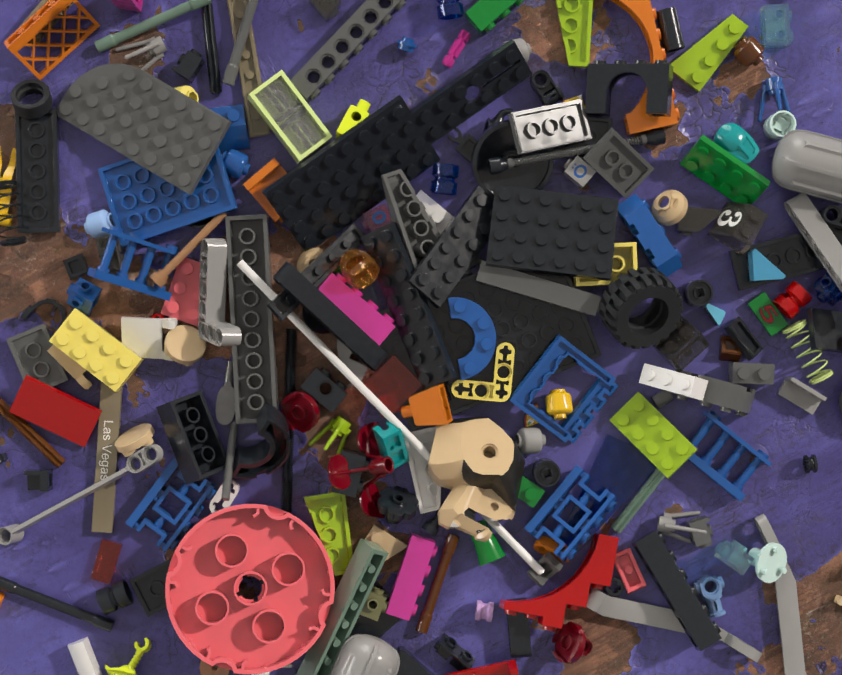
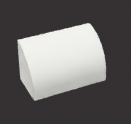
M88 637L67 645L79 675H103Z

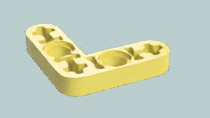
M507 342L497 346L493 382L456 380L451 386L453 395L462 399L495 402L507 401L511 395L514 347ZM504 346L511 350V354L506 356V361L510 360V365L506 363L498 364V359L503 360V354L499 353V350L503 349ZM506 366L509 369V375L506 378L498 376L497 371L499 367ZM496 380L509 381L508 385L504 384L503 388L507 391V395H503V398L500 399L499 395L496 394V390H500V383L496 384ZM459 383H463V387L470 388L469 383H473L471 389L472 396H468L469 391H462V395H459L458 391L454 390L455 386L457 387ZM478 385H484L487 389L486 394L482 397L477 396L475 393V388Z

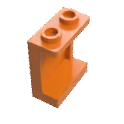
M273 158L243 185L277 224L279 221L283 223V220L262 191L287 174V172Z

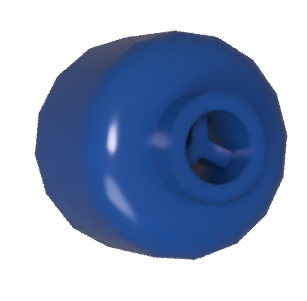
M230 149L228 152L224 151L222 159L227 175L234 179H239L242 174L246 176L251 167L248 164V156L235 149Z

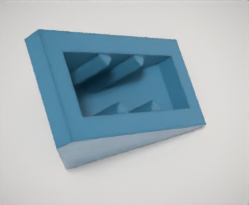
M751 249L748 252L750 281L780 280L786 277L758 250Z

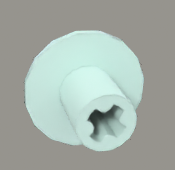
M771 542L762 549L752 548L749 551L747 561L750 565L755 566V572L761 581L772 583L780 578L782 574H786L787 554L781 544Z

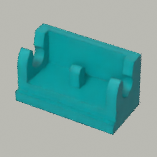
M386 422L387 430H382L377 425L373 428L380 455L382 458L390 457L393 460L395 469L410 460L401 429L396 428L390 422Z

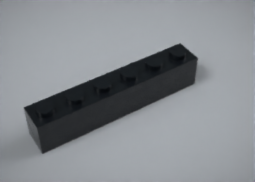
M651 531L633 542L632 546L697 651H702L721 639L719 635L721 630L715 622H711L708 617L710 612L704 604H700L697 599L699 594L693 586H689L686 581L688 576L682 568H678L675 563L677 558L671 550H667L664 545L666 540L660 532Z

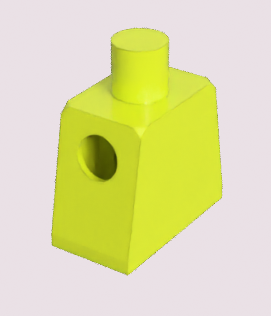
M360 99L357 106L350 105L336 131L335 139L369 116L367 112L371 106L369 102Z

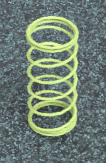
M806 319L782 330L783 334L795 331L785 339L809 332V330L797 333L806 326ZM809 335L797 344L793 345L791 349L806 343H810V341L803 342L807 338H809ZM810 347L796 358L814 352H821L813 360L801 366V368L826 361L822 367L806 376V378L816 375L809 380L810 385H814L831 377L834 372L831 369L820 371L827 365L828 360L815 361L821 356L823 351H810Z

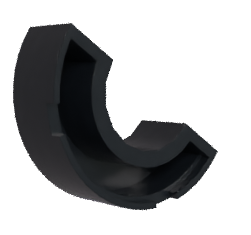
M265 404L257 416L258 435L265 439L255 446H238L235 450L232 478L255 479L257 475L263 473L269 475L286 462L291 450L289 426L285 416L275 407Z

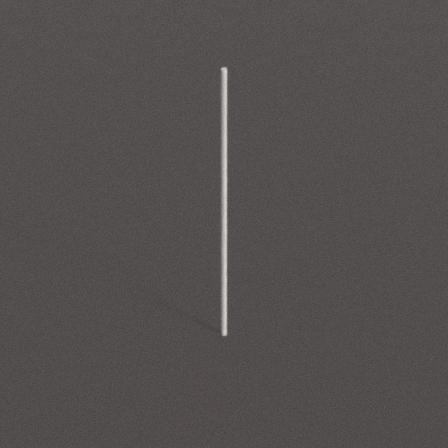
M243 259L237 264L271 301L277 296ZM292 311L287 318L396 428L401 429L403 437L429 462L431 452ZM479 513L538 575L545 571L498 521Z

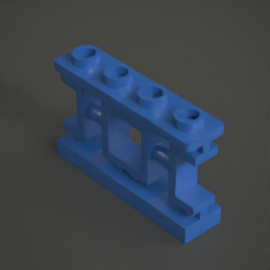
M175 457L125 522L131 528L134 527L138 532L147 525L162 537L156 545L161 547L164 552L169 548L171 550L175 548L180 541L177 537L181 532L184 534L192 525L189 521L193 516L198 517L204 509L202 506L203 502L206 499L210 501L216 493L214 488L217 485L206 477L201 485L196 482L186 485L184 482L179 490L172 484L164 490V486L179 467ZM180 470L177 476L184 481ZM206 486L208 489L191 510L189 507L194 501L186 496V493L191 487L201 492ZM170 491L186 503L176 518L160 507ZM154 500L157 501L152 507L153 510L160 514L155 523L147 517L141 523L138 522ZM181 519L183 521L170 540L165 542L169 533L161 528L163 524L168 520L173 525H176Z
M578 465L574 467L525 527V530L538 541L546 533L557 542L559 546L553 553L563 562L567 559L570 561L575 556L577 546L580 543L584 544L589 539L591 529L593 527L597 528L602 523V516L605 512H611L617 504L615 502L616 496L610 493L609 490L605 489L598 496L585 484L591 477ZM580 480L578 486L582 490H584L585 493L579 499V501L576 498H574L571 494H569L566 497L570 490ZM594 498L601 504L607 498L594 516L588 520L593 514L585 506L588 501ZM570 502H573L585 512V515L574 528L559 517ZM556 510L552 514V518L559 523L555 530L551 532L543 525L537 531L551 513ZM565 529L574 536L581 530L567 549L562 552L567 545L559 537Z

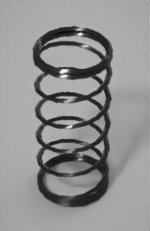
M0 181V190L16 187L18 185L17 181ZM19 192L0 193V195H2L0 196V198L9 195H18ZM0 204V206H4L1 207L0 210L11 206H19L21 204ZM0 214L1 217H6V218L1 219L0 222L3 221V220L9 219V218L20 217V216H22V214H18V215H1V214ZM0 225V227L8 228V229L2 230V231L0 232V234L3 233V232H5V231L11 230V229L24 227V225H20V226H3V225ZM0 235L1 238H5L0 241V246H16L27 242L26 236L5 237Z

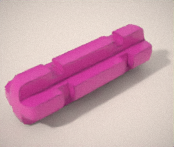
M463 29L460 31L458 39H455L448 51V55L442 60L443 65L448 68L453 66L455 59L458 58L463 50L465 42H468L471 36L469 32Z

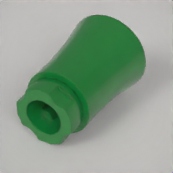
M484 519L478 521V523L484 525L485 527L489 528L491 532H493L491 526H488V523ZM492 533L487 542L477 541L474 536L470 535L477 553L479 566L493 562L506 555L494 533Z

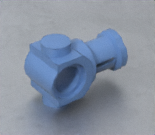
M701 576L699 580H696V583H693V586L698 594H701L702 600L707 603L710 612L708 617L715 618L726 614L720 600L722 588H725L722 576ZM713 581V587L710 590H705V583Z

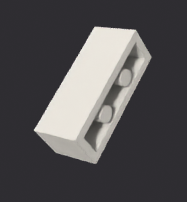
M644 363L639 383L703 401L708 380Z

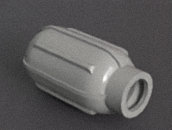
M802 129L788 132L777 144L773 155L772 176L775 182L789 190L842 203V139Z
M355 634L344 642L330 675H397L400 657L397 650L388 642L369 634Z

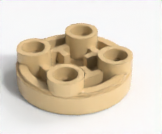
M179 325L171 329L164 341L165 355L185 366H192L195 362L199 361L206 350V341L200 338L198 329L189 325Z
M150 423L132 427L116 440L115 447L124 457H128L136 449L151 445L154 442L152 437L155 430Z

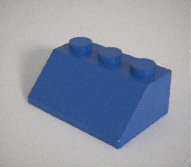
M244 105L209 108L232 122L219 145L220 152L229 151L230 149H249L250 141Z

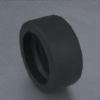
M29 79L22 81L11 91L10 97L14 110L20 117L25 119L40 118L52 108L53 101L49 87L40 80ZM27 95H43V98L37 103L30 105L20 103Z

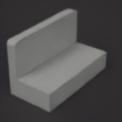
M786 376L776 393L811 415L814 414L820 402L827 399L824 395L790 376Z

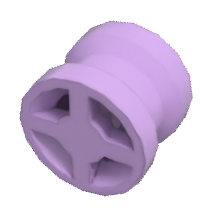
M477 600L475 620L485 619L487 622H492L494 602L483 603L481 600Z

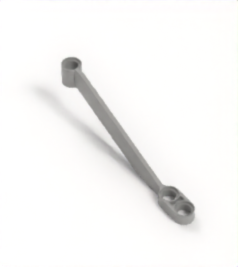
M158 444L145 446L129 456L126 461V467L20 525L12 524L1 527L0 544L9 545L21 541L24 537V530L130 472L139 473L145 471L162 460L163 449ZM151 448L156 451V458L154 460L149 456ZM135 458L140 460L141 466L139 469L134 467L133 461Z
M764 514L755 517V524L765 545L771 542L779 543L767 517ZM786 563V574H782L775 581L784 675H807L805 671L796 580L788 563Z
M590 587L586 607L602 616L685 633L670 608L612 597L598 588ZM720 628L721 632L719 635L721 636V641L753 661L758 662L762 656L760 651Z

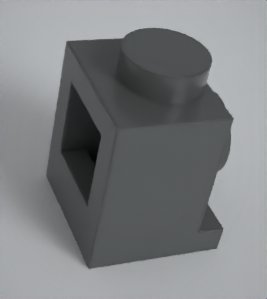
M706 515L686 521L687 527L707 531L706 534L689 532L692 544L696 547L699 546L700 549L711 546L712 542L710 536H713L710 524H706V522L710 521Z

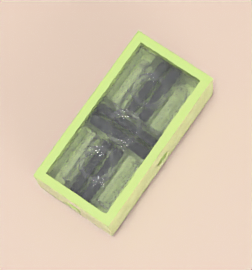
M283 70L249 93L247 99L297 164L333 137Z

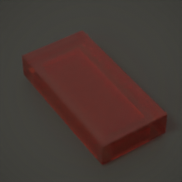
M102 539L90 579L111 584L123 544Z

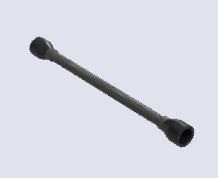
M659 128L638 137L626 138L624 140L632 146L636 144L656 146L665 144L666 135L664 129ZM595 144L517 159L490 158L487 159V167L490 175L500 174L515 166L583 155L588 153Z

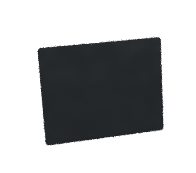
M375 581L373 587H377L384 590L383 594L387 595L386 601H388L390 594L378 583V581ZM386 611L385 613L381 612L378 621L359 615L350 636L369 634L381 638L401 618L386 614Z

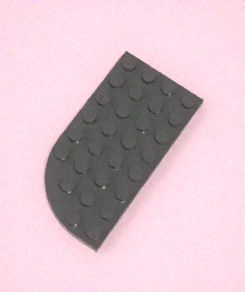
M117 63L101 65L81 75L69 87L57 108V116L190 195L193 194L232 123L230 120L151 74L131 65Z

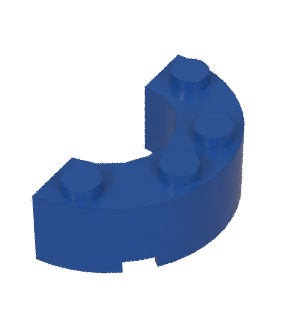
M450 297L447 298L450 318L466 322L474 334V344L470 352L464 357L457 359L460 379L464 380L478 374L490 362L496 346V331L490 316L480 305L465 298Z

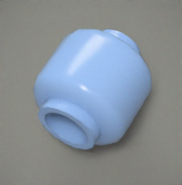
M104 209L88 214L84 223L86 233L95 239L109 236V233L101 230L102 227L110 229L111 225L115 226L112 214Z

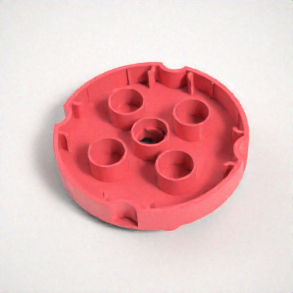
M240 504L226 507L213 512L195 524L177 546L170 561L165 583V598L169 618L181 641L194 655L207 664L232 670L237 674H260L277 670L292 663L306 653L320 637L326 626L325 621L331 604L334 602L335 594L332 564L324 545L314 531L289 512L262 504ZM247 575V577L252 576L259 581L263 580L264 584H262L258 600L245 599L241 595H237L239 584L243 580L242 576Z

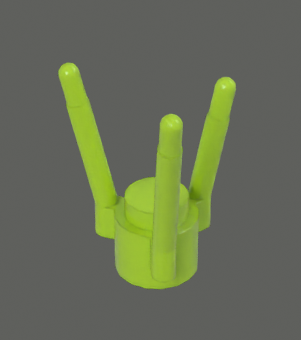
M337 416L336 419L332 418L329 424L308 445L312 446L332 427L331 431H333V434L323 449L326 451L336 436L339 435L341 437L343 434L336 455H341L346 439L351 432L349 429L351 424L340 416Z

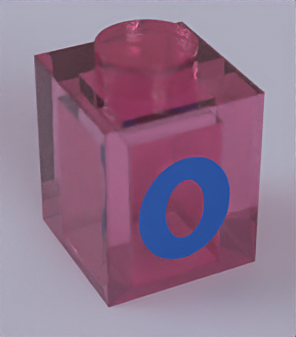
M385 203L363 213L364 219L361 220L365 230H370L371 232L392 223Z

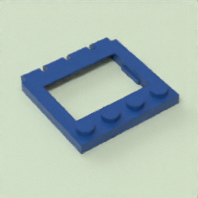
M558 334L508 400L565 443L568 440L574 443L582 433L578 429L579 425L585 429L595 417L590 411L593 409L598 413L607 401L603 397L604 393L611 396L619 385L614 382L616 378ZM570 355V357L576 360V363L589 373L596 375L598 379L563 424L559 425L556 423V420L540 408H536L531 402L546 384L549 377L557 370L563 359Z

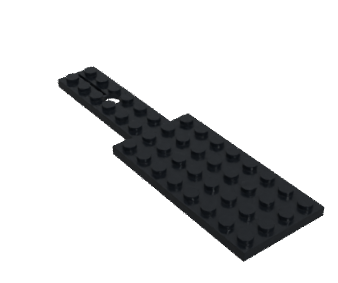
M511 39L411 110L403 98L398 95L265 188L262 192L304 251L316 248L386 199L381 175L401 169L408 181H412L441 160L432 146L433 143L532 75V72L515 41ZM470 86L479 88V94L473 100H468L465 97Z

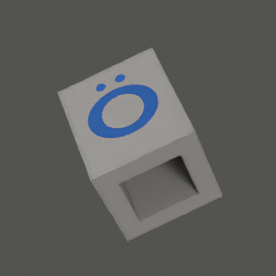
M577 155L575 159L570 157L564 164L565 171L562 174L582 189L596 173V170Z

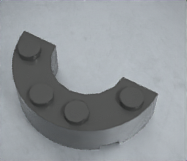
M677 369L676 372L708 380L703 401L700 400L699 405L711 408L712 404L720 406L719 410L731 413L733 409L735 410L734 414L747 417V414H750L756 390ZM676 394L675 398L688 401V398L691 397Z

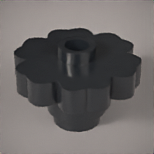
M395 486L391 489L386 487L380 491L376 506L381 514H385L386 520L389 523L399 524L403 519L410 520L416 515L419 501L416 495L409 493L406 488Z

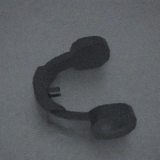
M47 298L33 306L29 305L20 318L27 321L38 307L52 304L54 307L51 310L55 312L59 308L62 314L61 326L67 319V311L56 300Z

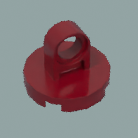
M295 391L281 401V413L285 416L289 429H296L301 431L300 433L310 431L318 423L320 417L319 404L310 395Z
M574 622L563 624L562 629L557 628L552 638V643H555V650H552L556 660L566 664H573L580 657L587 656L593 648L591 641L585 637L583 628Z

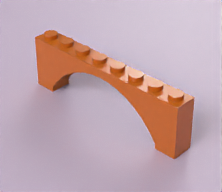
M609 0L625 10L642 30L649 48L650 63H655V60H666L665 49L661 48L659 41L662 39L660 28H656L655 20H657L656 10L652 8L650 0ZM646 86L635 108L623 116L627 137L678 124L680 114L678 108L674 106L675 92L673 88L671 117H650L646 114Z

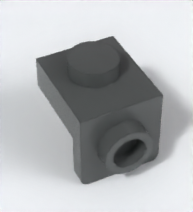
M547 552L536 560L545 571L538 575L530 567L527 575L539 587H542L551 576L561 570L563 565L550 552Z

